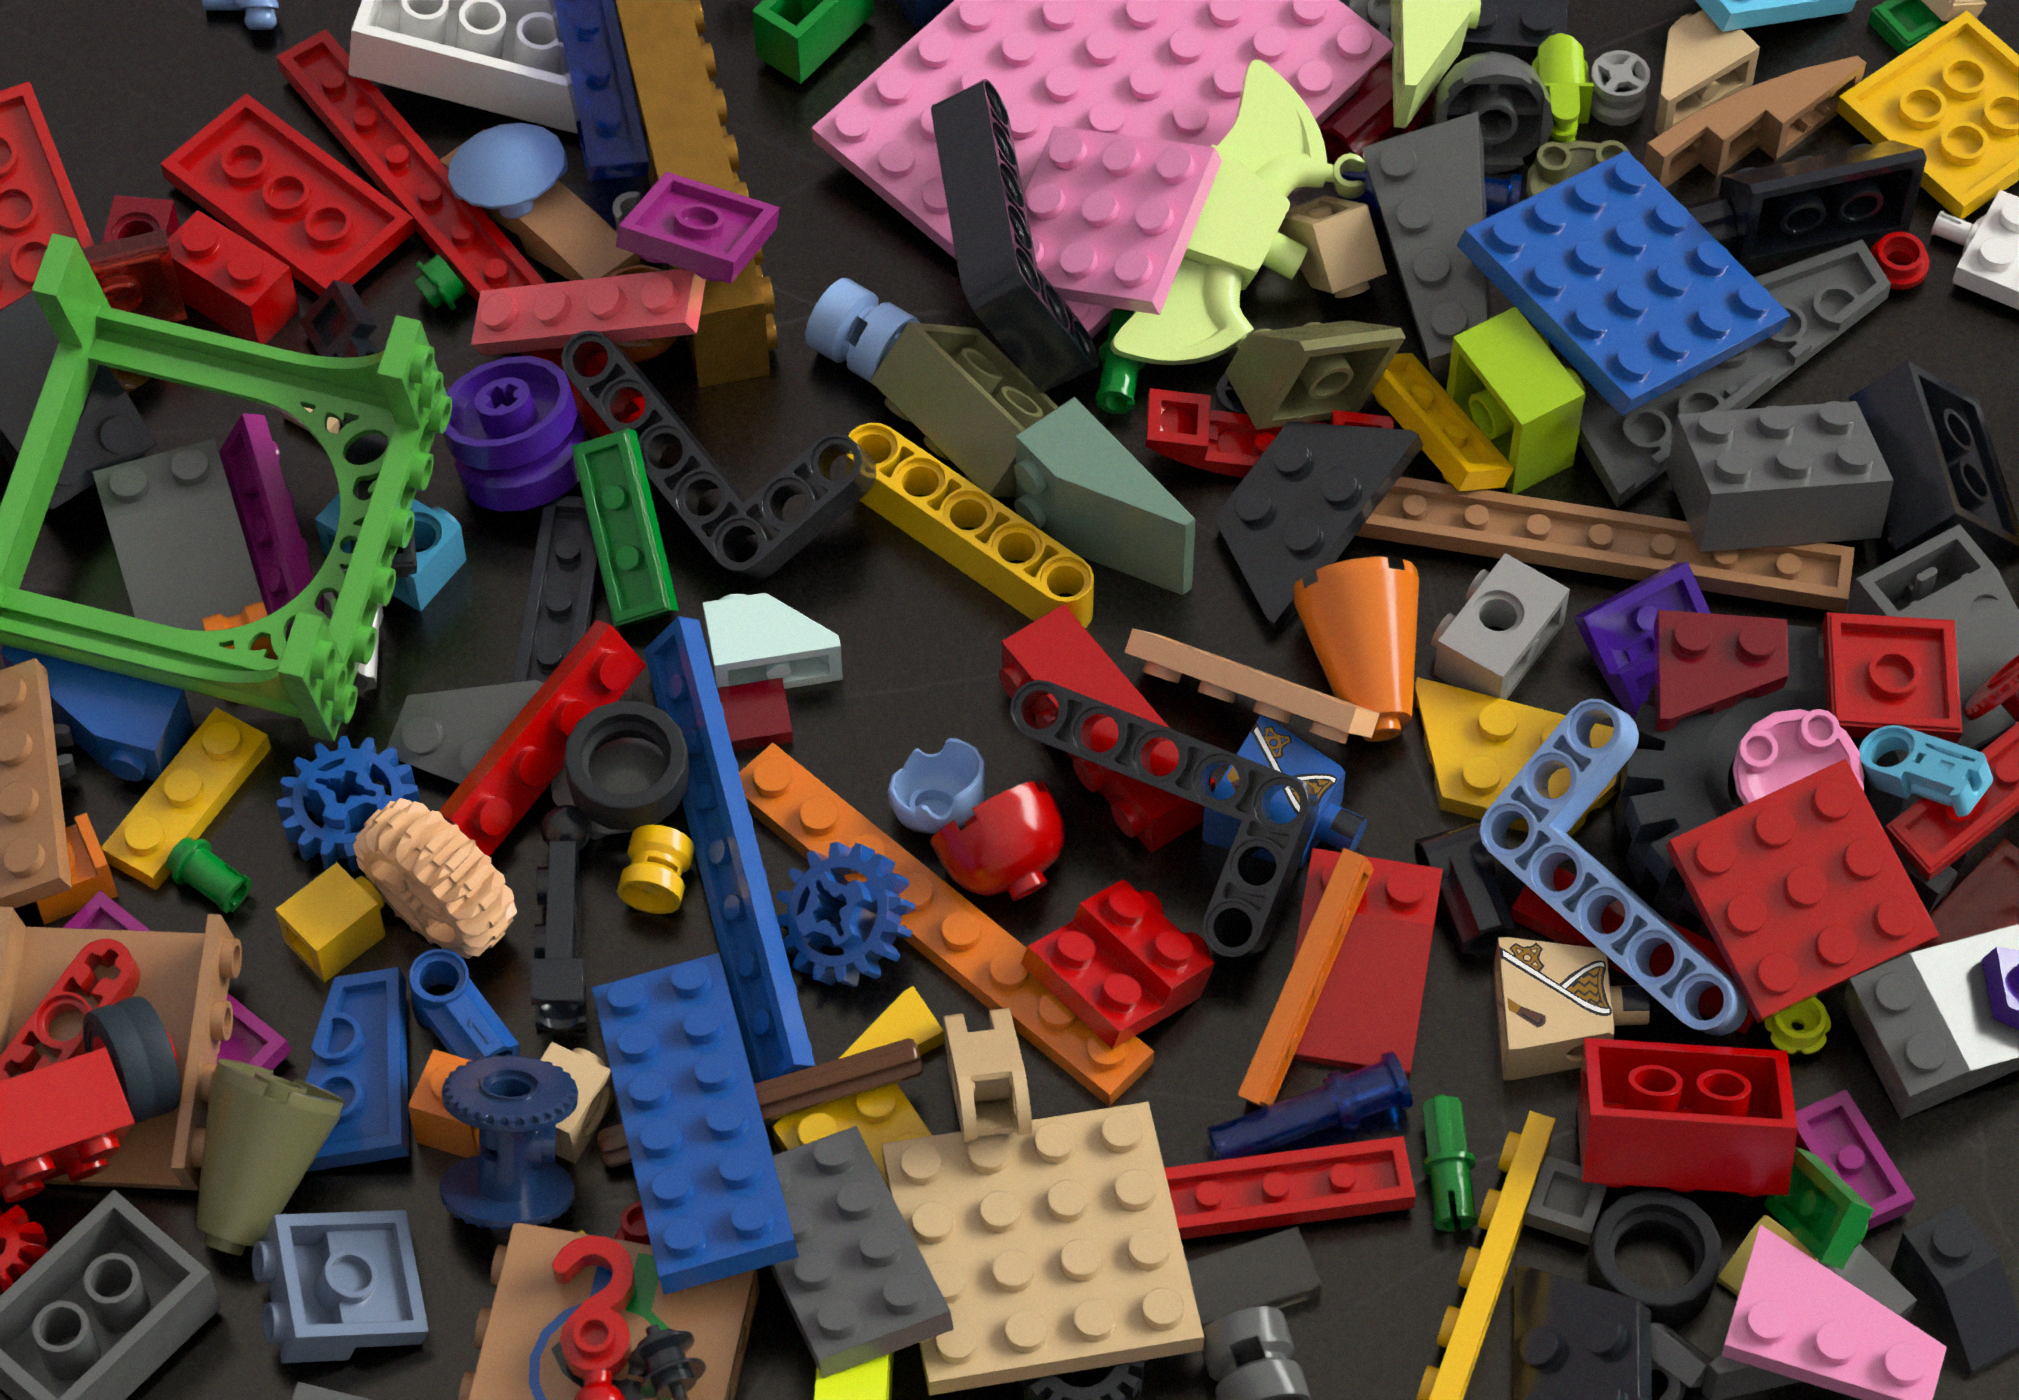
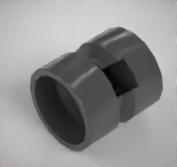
M1261 1306L1234 1311L1216 1319L1203 1329L1204 1346L1201 1352L1208 1375L1214 1381L1220 1382L1215 1387L1216 1400H1312L1301 1366L1296 1361L1289 1360L1294 1355V1344L1284 1314L1278 1308Z

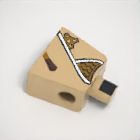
M1498 937L1493 973L1503 1080H1516L1581 1068L1584 1038L1613 1040L1614 1026L1648 1025L1650 1015L1649 993L1641 985L1610 986L1607 955L1599 948Z

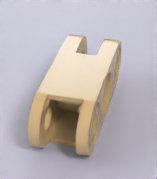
M1010 1008L990 1010V1030L967 1032L963 1014L943 1016L948 1070L964 1142L977 1141L978 1137L1013 1132H1017L1018 1136L1032 1134L1027 1078Z

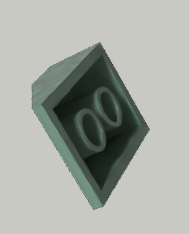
M1075 397L1016 435V465L1014 466L1016 500L1014 507L1019 516L1080 557L1180 595H1184L1192 589L1196 519Z

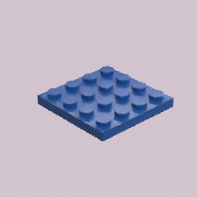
M1627 150L1466 228L1456 245L1621 416L1780 332L1790 317V314Z

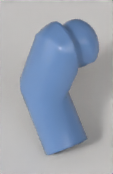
M202 0L204 11H246L245 24L251 30H272L277 23L275 10H279L277 0Z

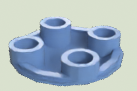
M526 123L505 124L477 133L461 145L450 161L448 180L452 193L457 199L464 200L474 206L498 209L499 213L505 218H519L532 210L534 206L533 200L555 185L558 178L566 174L569 163L559 138L547 129Z

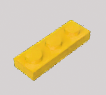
M1413 353L1395 354L1372 390L1377 403L1388 410L1404 430H1412L1419 434L1424 444L1422 447L1423 452L1442 472L1445 481L1448 484H1452L1457 491L1504 488L1514 467Z
M215 707L101 848L107 863L157 891L171 873L166 868V861L172 849L186 837H191L195 841L198 840L271 749L268 735Z

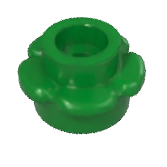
M438 254L424 265L418 261L416 267L421 275L413 283L435 310L443 303H446L451 310H455L457 307L454 302L468 292L462 282Z

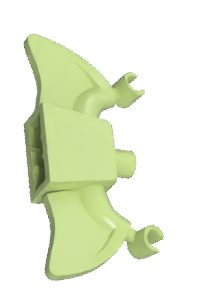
M1255 59L1248 65L1243 78L1236 120L1218 146L1211 145V147L1216 148L1222 163L1160 315L1136 312L1121 327L1110 343L1111 350L1118 356L1151 364L1185 365L1216 358L1235 346L1239 349L1243 339L1254 330L1240 309L1241 290L1246 289L1261 265L1292 280L1308 250V247L1278 232L1290 207V202L1287 199L1288 195L1296 188H1322L1325 182H1333L1336 192L1344 198H1358L1365 192L1364 182L1357 180L1347 181L1341 176L1347 171L1364 172V160L1357 154L1349 153L1339 157L1335 164H1327L1324 140L1309 108L1293 87L1262 60Z

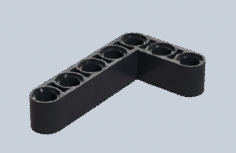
M983 79L931 106V114L962 289L971 308L1033 385L1042 393L1097 368L1099 359L1090 335L1081 321L1037 267L1010 119L998 91L989 80Z
M592 330L574 335L564 346L561 358L562 367L567 377L613 433L627 428L636 431L648 477L716 561L741 579L751 582L760 581L772 575L865 496L874 485L876 464L871 455L849 436L835 433L827 434L814 442L746 500L624 350L602 333ZM599 352H607L608 361L605 369L594 377H587L586 368L589 360ZM644 397L645 408L643 414L639 419L631 423H624L623 413L626 405L635 398ZM673 443H681L683 453L679 462L669 469H662L660 464L662 452ZM843 454H853L854 466L851 473L842 480H831L830 468L834 460ZM718 488L720 491L718 507L712 513L700 516L697 506L700 497L706 491ZM804 494L806 497V507L803 514L794 521L785 522L782 514L784 504L794 495ZM748 535H757L758 548L755 555L746 562L738 563L735 559L737 544Z
M1035 680L1021 686L1014 694L1010 706L1012 722L1021 733L1241 820L1238 832L1204 916L1202 929L1207 944L1212 950L1222 956L1248 958L1264 950L1271 938L1318 817L1319 802L1317 794L1312 787L1301 779L1052 682ZM1052 694L1058 701V717L1048 728L1039 729L1033 722V705L1041 696ZM1111 717L1118 725V740L1114 747L1100 753L1092 745L1091 731L1099 720ZM1170 740L1178 748V764L1168 775L1158 776L1151 768V752L1159 743ZM1231 764L1238 771L1239 787L1235 794L1228 799L1219 800L1214 796L1210 788L1211 775L1219 766ZM1291 787L1299 795L1300 810L1293 820L1280 824L1271 815V799L1280 789ZM1266 848L1275 857L1276 871L1270 881L1257 886L1247 876V860L1255 851ZM1241 909L1251 919L1252 933L1248 941L1243 945L1233 947L1223 936V922L1231 912Z

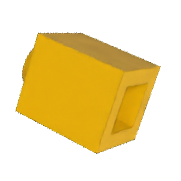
M337 862L275 909L284 942L324 983L386 936L380 909L384 907V902L380 894L365 877L360 875L354 880Z

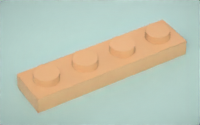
M1132 628L1125 649V653L1146 660L1143 668L1145 673L1175 683H1179L1182 673L1200 679L1197 690L1200 693L1230 703H1234L1237 693L1256 700L1254 712L1285 723H1290L1293 713L1311 719L1313 721L1309 732L1346 744L1349 733L1372 738L1380 714L1159 634Z

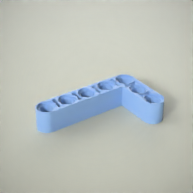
M1589 699L1582 701L1570 710L1487 809L1480 825L1482 843L1495 858L1681 1022L1709 1035L1722 1036L1732 1033L1742 1025L1748 1010V1005L1735 980L1566 834L1630 759L1638 745L1639 737L1636 723L1629 714L1604 700ZM1610 717L1614 725L1610 741L1602 747L1593 748L1589 739L1593 725L1600 719ZM1567 767L1571 774V785L1564 795L1551 799L1547 789L1548 781L1551 775L1558 769ZM1525 817L1529 826L1528 837L1521 846L1510 850L1506 842L1507 829L1516 819ZM1573 859L1577 868L1576 879L1568 889L1558 892L1553 882L1554 871L1561 862ZM1621 901L1626 912L1625 921L1617 931L1606 934L1601 925L1602 913L1610 903ZM1669 943L1675 955L1674 964L1666 974L1655 977L1649 966L1650 956L1659 945ZM1718 986L1724 996L1723 1008L1716 1017L1704 1021L1698 1010L1699 998L1706 989Z

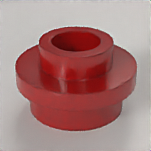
M1889 233L1878 241L1870 251L1890 281L1891 289L1904 290L1919 285L1927 275L1930 262L1925 246L1919 238L1910 233Z

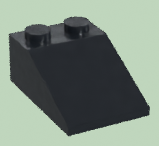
M32 291L0 309V451L12 471L59 343ZM98 365L48 509H55L95 484L92 471L132 461L157 446L156 441L127 392L107 366Z

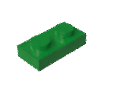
M1795 1147L1788 1196L1769 1194L1764 1203V1206L1820 1262L1842 1270L1854 1248L1864 1239L1868 1221L1874 1211L1862 1197L1816 1154Z

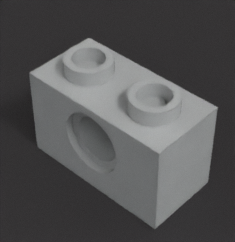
M1505 553L1491 572L1483 569L1477 574L1465 597L1466 604L1458 615L1447 614L1437 627L1431 645L1436 648L1433 675L1454 687L1507 700L1564 624L1570 589ZM1487 627H1499L1504 629V631H1494Z

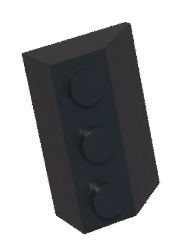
M1895 140L1872 145L1858 144L1843 151L1814 157L1801 156L1790 162L1761 168L1748 167L1740 169L1733 174L1723 175L1718 197L1721 200L1726 199L1734 213L1735 228L1738 234L1736 247L1731 249L1734 258L1745 267L1845 246L1859 240L1869 241L1883 238L1892 232H1909L1927 160L1924 150Z
M1908 360L1849 397V401H1857L1894 480L1885 517L1887 523L1884 525V533L1889 544L1898 554L1902 555L1960 524L1989 560L2019 556V523L1977 398Z

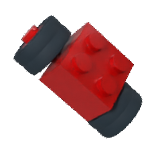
M141 996L130 997L113 1005H105L88 1012L83 1020V1038L86 1054L0 1081V1196L3 1195L6 1203L29 1198L45 1188L43 1181L64 1174H68L70 1181L74 1182L101 1173L109 1167L107 1160L111 1159L121 1149L120 1144L134 1124L170 1113L178 1107L180 1102V1081L176 1050L170 1035L165 1030L158 1014L147 999Z

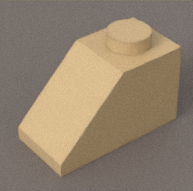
M1703 9L1696 14L1689 13L1679 18L1671 26L1667 35L1654 131L1660 135L1693 113L1753 85L1760 47L1742 29L1722 32Z
M1324 195L1288 209L1278 232L1308 247L1300 269L1311 288L1334 293L1335 298H1345L1368 290L1370 288L1368 280L1387 274L1367 204Z

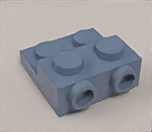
M406 1210L277 1214L273 1216L262 1241L255 1242L252 1253L253 1275L258 1283L268 1282L271 1302H267L263 1310V1334L267 1344H279L282 1363L349 1360L356 1347L419 1345L423 1343L429 1333Z

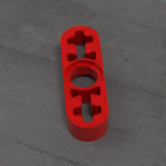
M99 939L81 949L1 1054L0 1081L14 1077L19 1071L27 1073L86 1054L83 1027L74 1038L67 1041H57L50 1037V1025L57 1015L65 1011H77L83 1014L84 1018L88 1012L93 1010L83 997L75 994L79 989L88 998L92 994L98 1003L96 1008L113 1005L118 1001L132 997L139 985L140 970L135 959L122 943L113 939ZM100 964L107 968L115 964L120 974L114 981L105 977L99 981L93 972ZM41 1042L47 1052L58 1059L52 1063L45 1054L41 1058L34 1048L37 1043Z

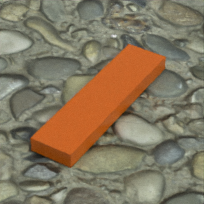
M1343 848L1237 1094L1246 1101L1267 1110L1269 1107L1272 1108L1374 871L1373 865L1363 855Z

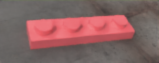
M674 269L484 290L480 292L471 346L482 356L564 348L571 337L580 332L590 330L602 333L612 342L697 334L706 280L697 276L695 272L686 269Z

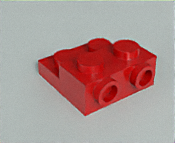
M1122 879L1081 902L1072 922L1028 945L1021 965L1111 1049H1114L1199 999L1215 962L1210 958L1209 948L1200 935L1194 932L1183 934L1164 916L1162 903L1154 893L1148 890L1138 892L1125 879Z

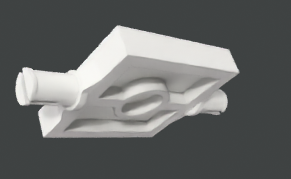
M1999 190L1987 214L1979 218L1974 224L1944 213L1941 210L1933 225L1931 235H1937L1964 246L1963 256L1956 267L1952 283L2019 310V197Z

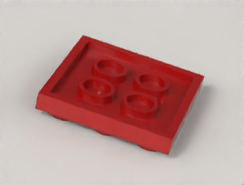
M1846 758L1669 840L1665 846L1757 1024L1849 981L1851 977L1934 941L1939 936L1934 923Z

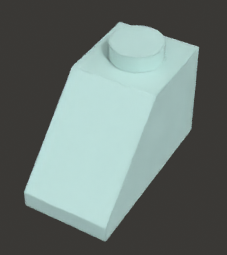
M767 593L753 595L730 594L720 600L703 602L706 637L717 688L776 678L783 679L784 689L843 680L839 635Z

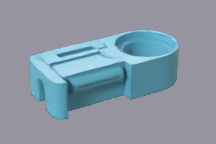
M1891 725L1881 727L1871 732L1862 741L1859 748L1860 760L1868 781L1873 787L1908 799L1911 794H1915L1954 807L1958 817L1968 815L1993 783V776L1984 753L1903 726ZM1904 750L1909 752L1907 757L1895 766L1881 767L1876 765L1877 760L1889 751Z

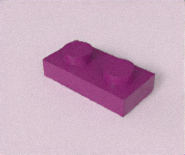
M1846 1089L1796 1111L1798 1126L1796 1147L1816 1154L1874 1209L1868 1221L1867 1231L1912 1211L1916 1198Z

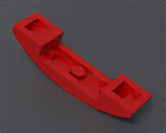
M1149 389L1145 446L1168 458L1199 469L1244 478L1284 427L1256 430L1248 414L1210 410L1211 395ZM1333 410L1329 424L1394 429V417Z

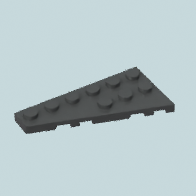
M1863 240L1755 277L1756 281L1790 314L1782 330L1623 416L1608 403L1556 348L1551 349L1564 368L1573 369L1584 385L1586 398L1583 404L1580 434L1577 441L1617 508L1667 470L1677 414L1699 413L1709 410L1746 409L1888 298L1891 283Z

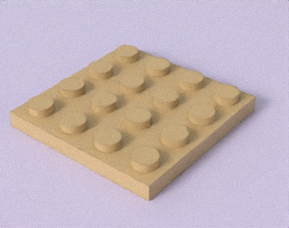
M1149 1101L1032 1120V1134L1018 1136L1017 1132L981 1136L978 1137L977 1141L964 1142L960 1131L882 1144V1158L888 1189L951 1311L954 1330L919 1342L929 1396L1203 1351L1204 1334Z

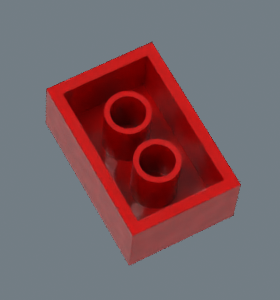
M1584 1038L1577 1097L1582 1182L1600 1183L1613 1188L1633 1185L1670 1188L1678 1192L1709 1190L1737 1192L1750 1197L1762 1196L1764 1194L1788 1196L1798 1126L1787 1051Z

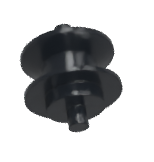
M657 1324L647 1327L645 1329L647 1336L638 1343L637 1348L631 1352L627 1360L631 1369L638 1371L646 1370L648 1373L639 1385L640 1394L647 1398H659L662 1400L672 1398L674 1400H688L686 1392L695 1386L696 1381L706 1370L703 1360L686 1357L685 1353L692 1348L695 1342L693 1334L682 1330H660Z

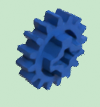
M341 736L338 742V750L329 752L319 742L314 745L317 757L314 761L309 762L300 757L293 761L298 778L282 777L280 784L284 798L277 800V808L281 822H283L282 825L288 843L298 842L300 854L304 860L307 861L320 852L324 869L330 868L340 858L347 859L351 872L358 871L359 867L353 844L356 842V836L364 829V823L378 809L382 810L390 801L396 802L399 798L410 800L411 802L421 803L418 787L415 785L412 768L409 763L399 764L396 749L390 747L378 755L374 738L367 737L361 744L360 749L351 748L348 737ZM375 779L382 782L389 789L391 796L385 794L383 785L374 784ZM307 811L313 812L315 821L324 823L323 828L313 823L307 815Z
M832 842L829 848V858L811 850L807 853L810 869L803 872L791 868L788 874L796 883L793 891H778L776 897L781 902L788 904L787 913L777 916L780 928L789 931V935L783 939L786 953L796 956L792 966L803 973L813 974L814 980L833 986L836 980L850 987L857 986L859 971L874 979L879 978L881 970L878 961L882 957L896 962L901 957L897 949L892 945L895 938H910L912 934L909 928L900 924L902 915L915 911L914 903L899 897V894L910 885L908 879L893 872L896 863L892 859L879 853L875 855V850L859 843H855L851 849L841 843ZM852 873L862 874L868 880L863 883L858 880L849 882L845 879L844 875ZM824 946L832 949L839 947L843 950L844 954L829 956L821 948Z

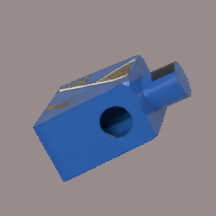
M1260 715L1237 755L1301 779L1312 787L1317 794L1319 802L1318 817L1298 868L1305 866L1311 856L1312 848H1315L1320 840L1338 849L1343 850V848L1354 852L1365 831L1367 819L1340 806L1343 799L1345 771L1343 768L1271 719ZM1230 764L1213 792L1214 796L1219 800L1228 799L1235 794L1239 787V774L1233 765ZM1282 788L1271 799V815L1280 824L1290 822L1299 813L1300 798L1293 788ZM1204 806L1202 840L1230 850L1241 820ZM1266 848L1259 849L1251 854L1253 857L1276 863L1275 857Z

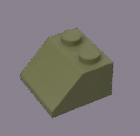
M1350 320L1324 324L1311 322L1301 327L1278 330L1260 329L1248 333L1243 339L1225 374L1256 430L1285 426L1288 421L1308 423L1329 420L1333 410L1359 413L1406 336L1399 327Z

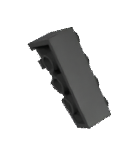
M1478 111L1361 147L1368 179L1430 373L1441 386L1447 385L1453 337L1491 319L1489 279L1456 246L1466 228L1486 219L1484 143Z

